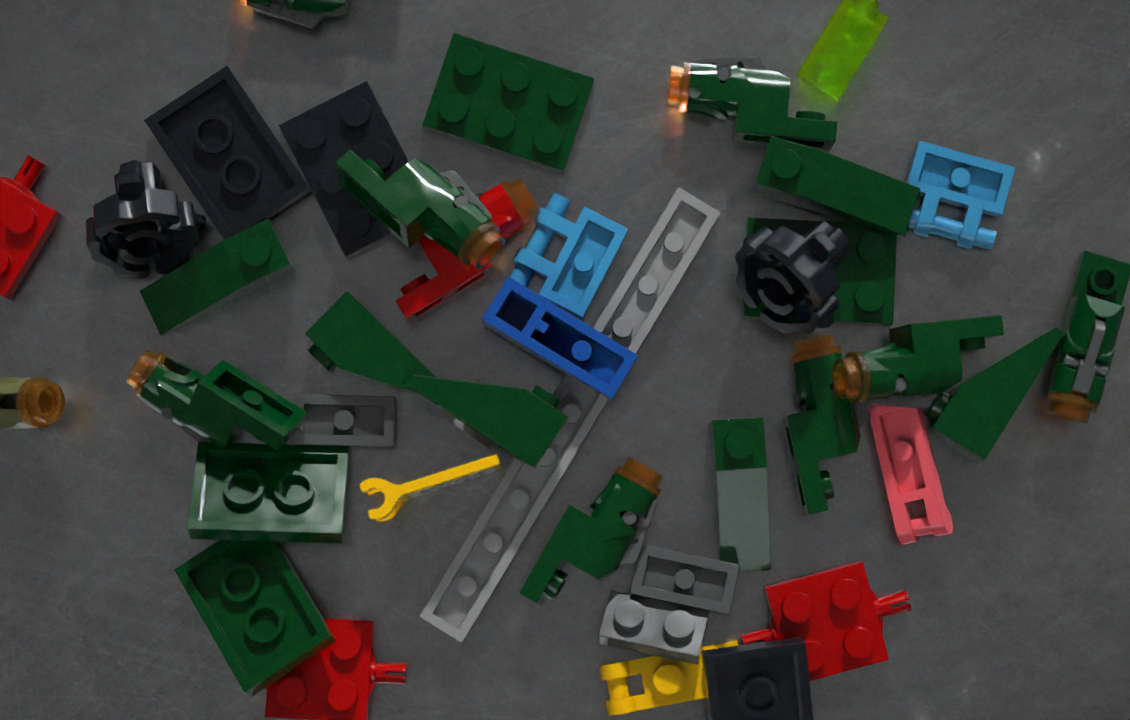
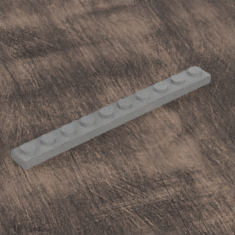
M678 187L593 328L637 354L721 212ZM567 374L564 375L553 393L561 401L557 410L568 416L567 420L535 468L529 467L514 458L419 615L421 619L461 643L465 640L610 399Z

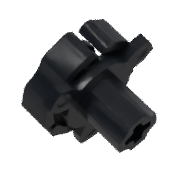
M132 160L121 164L119 172L114 176L116 194L93 206L94 217L88 218L85 222L87 248L95 262L108 266L115 274L120 276L146 278L150 275L149 263L152 262L156 263V271L159 274H168L189 261V254L198 245L199 236L206 226V218L195 213L194 206L189 201L179 202L178 205L176 192L162 190L160 171L153 162L144 163Z
M826 221L817 223L803 236L785 227H779L774 232L764 227L755 235L749 234L743 240V246L735 256L738 266L736 284L745 303L751 308H756L764 302L767 307L761 311V319L767 325L783 333L802 331L808 334L812 333L816 328H829L834 323L832 313L840 306L838 299L834 296L840 289V284L833 270L849 256L847 251L849 241L840 228H835Z

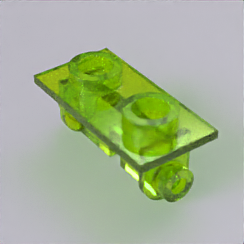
M842 0L796 76L834 99L839 100L890 18L877 10L880 5L877 0Z

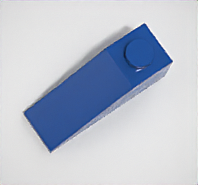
M509 276L481 319L483 325L611 400L638 358L637 354Z

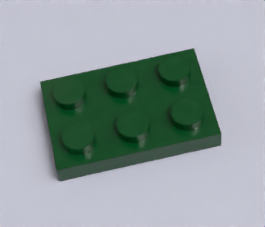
M453 33L422 126L423 129L564 174L594 84V78Z
M748 217L746 237L749 234L755 235L764 227L769 228L772 232L776 231L779 227H785L803 236L814 225L822 221ZM826 221L829 225L840 228L849 241L847 245L849 256L833 270L840 284V289L834 294L840 303L839 308L832 313L834 323L893 325L897 235L857 223ZM743 299L742 318L761 319V311L767 306L762 302L758 307L751 308Z
M198 442L187 526L189 539L342 544L350 460L349 446L284 444L277 451L267 444L232 443L224 450L212 442Z
M219 540L174 569L242 690L249 697L254 696L337 641L278 542Z

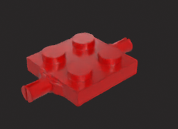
M29 155L26 156L25 161L13 180L0 177V295L9 300L12 299L62 216L54 209L41 203L36 195L30 191L46 165Z
M857 561L764 586L770 609L769 628L744 635L741 634L740 636L744 645L752 644V642L759 643L802 637L806 642L809 681L889 660L882 635L883 618L906 611L909 612L911 611V604L907 602L909 597L906 590L877 598L869 586L864 563Z
M324 618L337 641L266 687L265 717L293 720H368L369 698L375 688V684H402L405 686L406 676L387 675V673L407 674V664L377 663L373 649L374 621Z

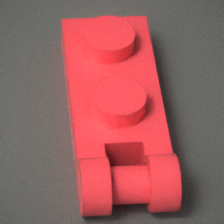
M892 406L867 408L870 414V423L893 522L900 543L902 545L916 543L920 540V536L932 533L936 538L951 535L953 533V522L949 509L945 504L923 409ZM924 500L927 514L915 517L910 503Z

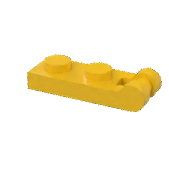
M738 640L703 646L702 651L739 646ZM652 655L599 666L601 681L607 682L610 700L605 701L608 716L706 698L702 655H700L698 665ZM641 674L644 693L629 695L626 677Z

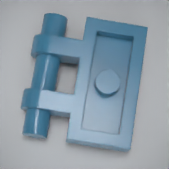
M918 141L906 183L920 188L919 195L923 196L920 207L914 210L909 225L910 228H913V234L928 237L929 233L956 240V246L970 250L973 245L992 250L997 231L979 227L982 213L998 218L1003 215L1015 167ZM939 201L966 208L962 222L936 215Z
M553 193L546 208H539L533 220L537 225L525 248L519 247L512 260L516 265L510 277L527 287L534 273L546 278L538 295L561 309L583 319L629 229L585 206L574 224L563 218L571 201L562 195ZM557 234L567 240L554 264L542 256L553 235Z

